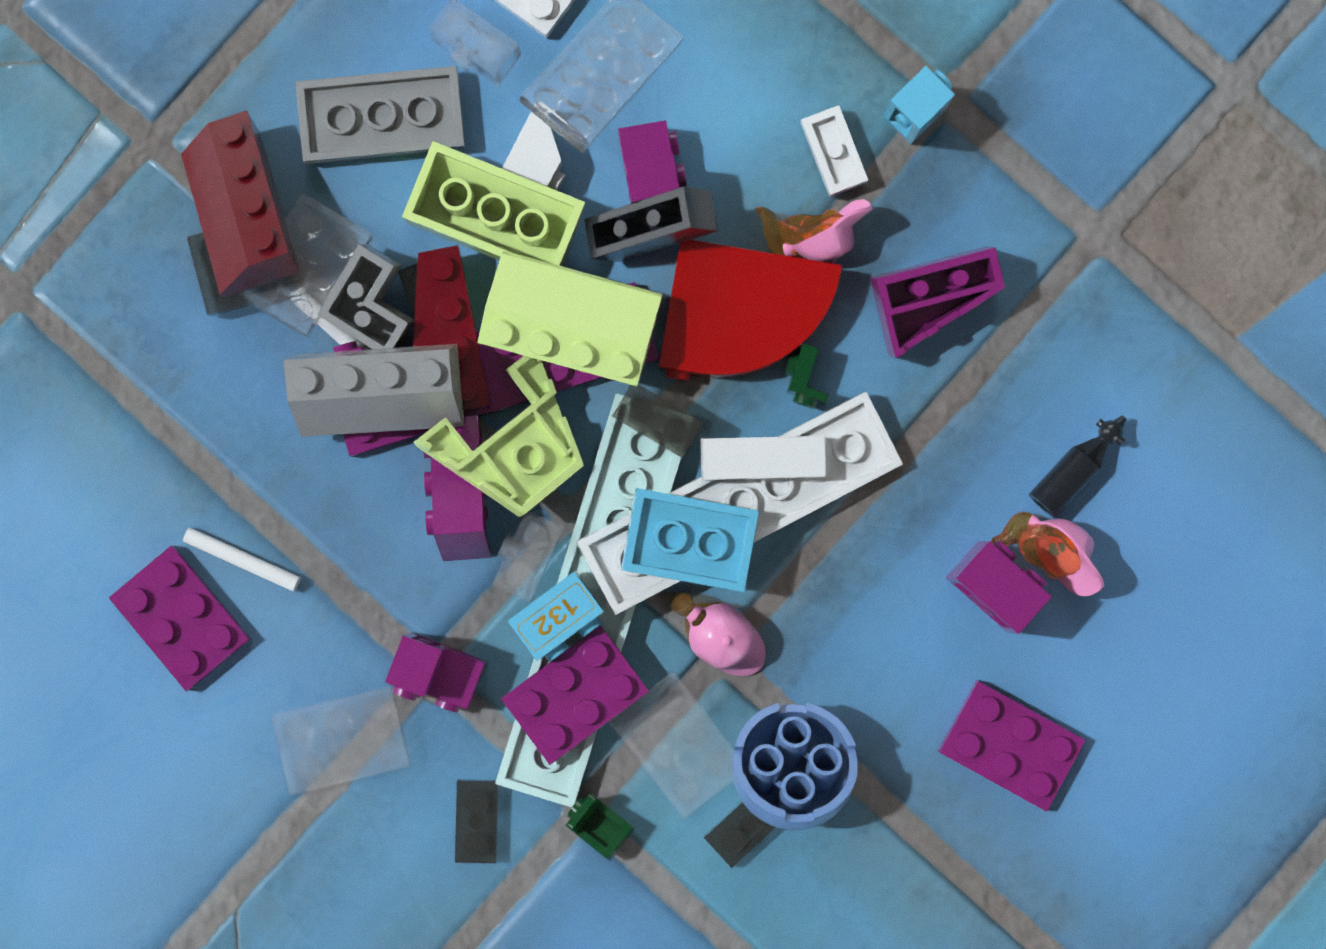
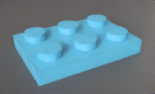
M636 488L621 570L744 592L759 511Z

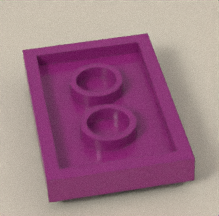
M172 545L109 597L110 601L185 691L191 690L252 639L179 550Z
M599 625L502 697L501 700L548 764L551 765L648 693L649 690L603 627Z
M976 680L941 743L938 752L1047 812L1086 740Z

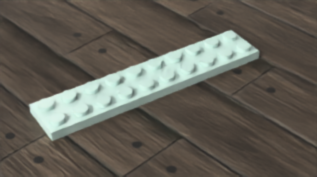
M616 393L557 584L574 571L577 572L605 610L598 616L602 621L600 625L620 652H622L636 605L616 615L612 613L576 541L630 514L636 488L667 494L671 492L694 417ZM577 631L566 639L565 642L570 648L583 637ZM545 656L538 661L535 658L533 659L528 678L549 663ZM515 719L495 784L572 808L578 795L597 730L549 765Z

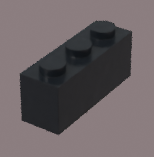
M684 186L584 219L591 259L615 262L628 260L718 231L712 192Z

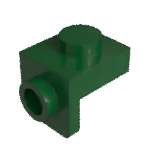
M803 343L799 352L793 351L790 354L784 373L791 375L786 393L794 395L792 402L816 409L817 403L823 405L827 403L829 394L807 387L819 348Z
M590 794L586 799L580 798L567 815L570 820L567 822L566 827L609 861H611L635 830L633 826L593 794Z

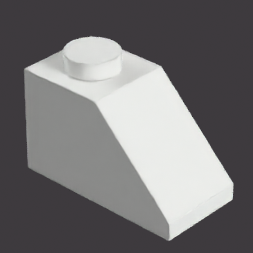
M536 102L502 169L559 191L566 174L561 172L563 168L562 161L544 106Z

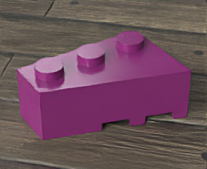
M987 246L869 277L888 355L895 359L926 337H930L938 332L940 328L952 320L964 315L1005 288L996 247Z
M465 416L464 426L454 427L472 451L483 443L482 429L478 416ZM423 452L424 458H430L431 472H424L426 497L432 496V510L425 512L427 535H434L442 560L455 561L491 558V546L487 540L486 520L489 519L488 507H485V493Z

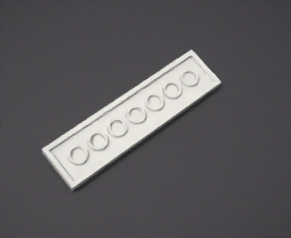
M863 392L778 436H825L826 477L702 480L701 476L668 494L758 510L759 514L754 542L903 465L867 392ZM631 513L576 541L614 615L679 582V580L621 570Z

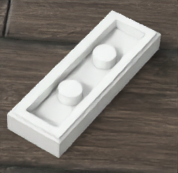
M825 436L701 439L702 480L826 477Z

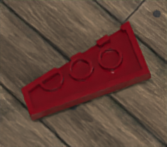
M455 245L418 253L413 347L457 344L463 412L489 407L491 404L479 343H477L478 338L460 247Z

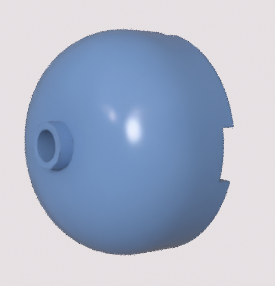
M779 703L770 705L751 717L737 738L732 759L734 786L746 808L758 819L771 826L786 830H804L819 826L834 817L843 808L851 795L858 775L856 744L846 726L824 708L807 703L806 706L795 704L779 706Z

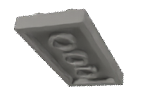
M457 66L296 81L302 157L305 164L427 153L432 141L454 150L466 149Z

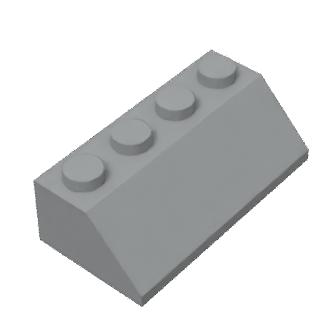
M457 344L295 354L283 360L287 402L301 437L431 429L445 417L453 427L464 426Z

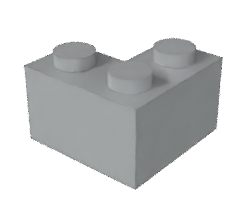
M359 244L317 315L372 349L400 348L414 325V319L389 305L382 298L402 265L369 244Z

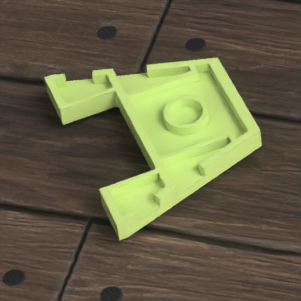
M528 356L521 357L505 371L531 405L472 451L446 417L413 442L417 448L518 517L526 514L584 466L566 416L562 417L556 401L555 394L557 392L552 379H548L542 360Z

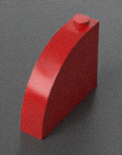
M688 240L680 243L659 370L666 371V378L689 382L691 375L708 378H732L752 374L777 364L788 357L791 352L796 351L802 346L823 320L836 293L842 265L697 240Z

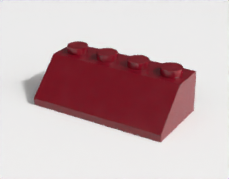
M246 110L208 123L185 148L181 156L219 293L223 298L299 273L300 269L261 135L248 111Z

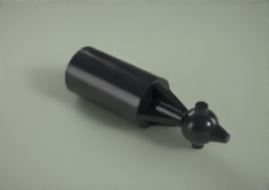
M1123 415L1115 420L1105 422L1100 419L1096 423V426L1099 427V436L1072 447L1028 494L1033 502L1049 516L1056 519L1100 472L1107 445L1118 443L1121 446L1126 441L1122 436L1123 427L1127 419Z

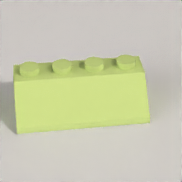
M432 141L402 218L409 225L499 261L504 250L564 267L574 242L585 202Z
M503 250L485 305L477 343L638 386L663 294Z

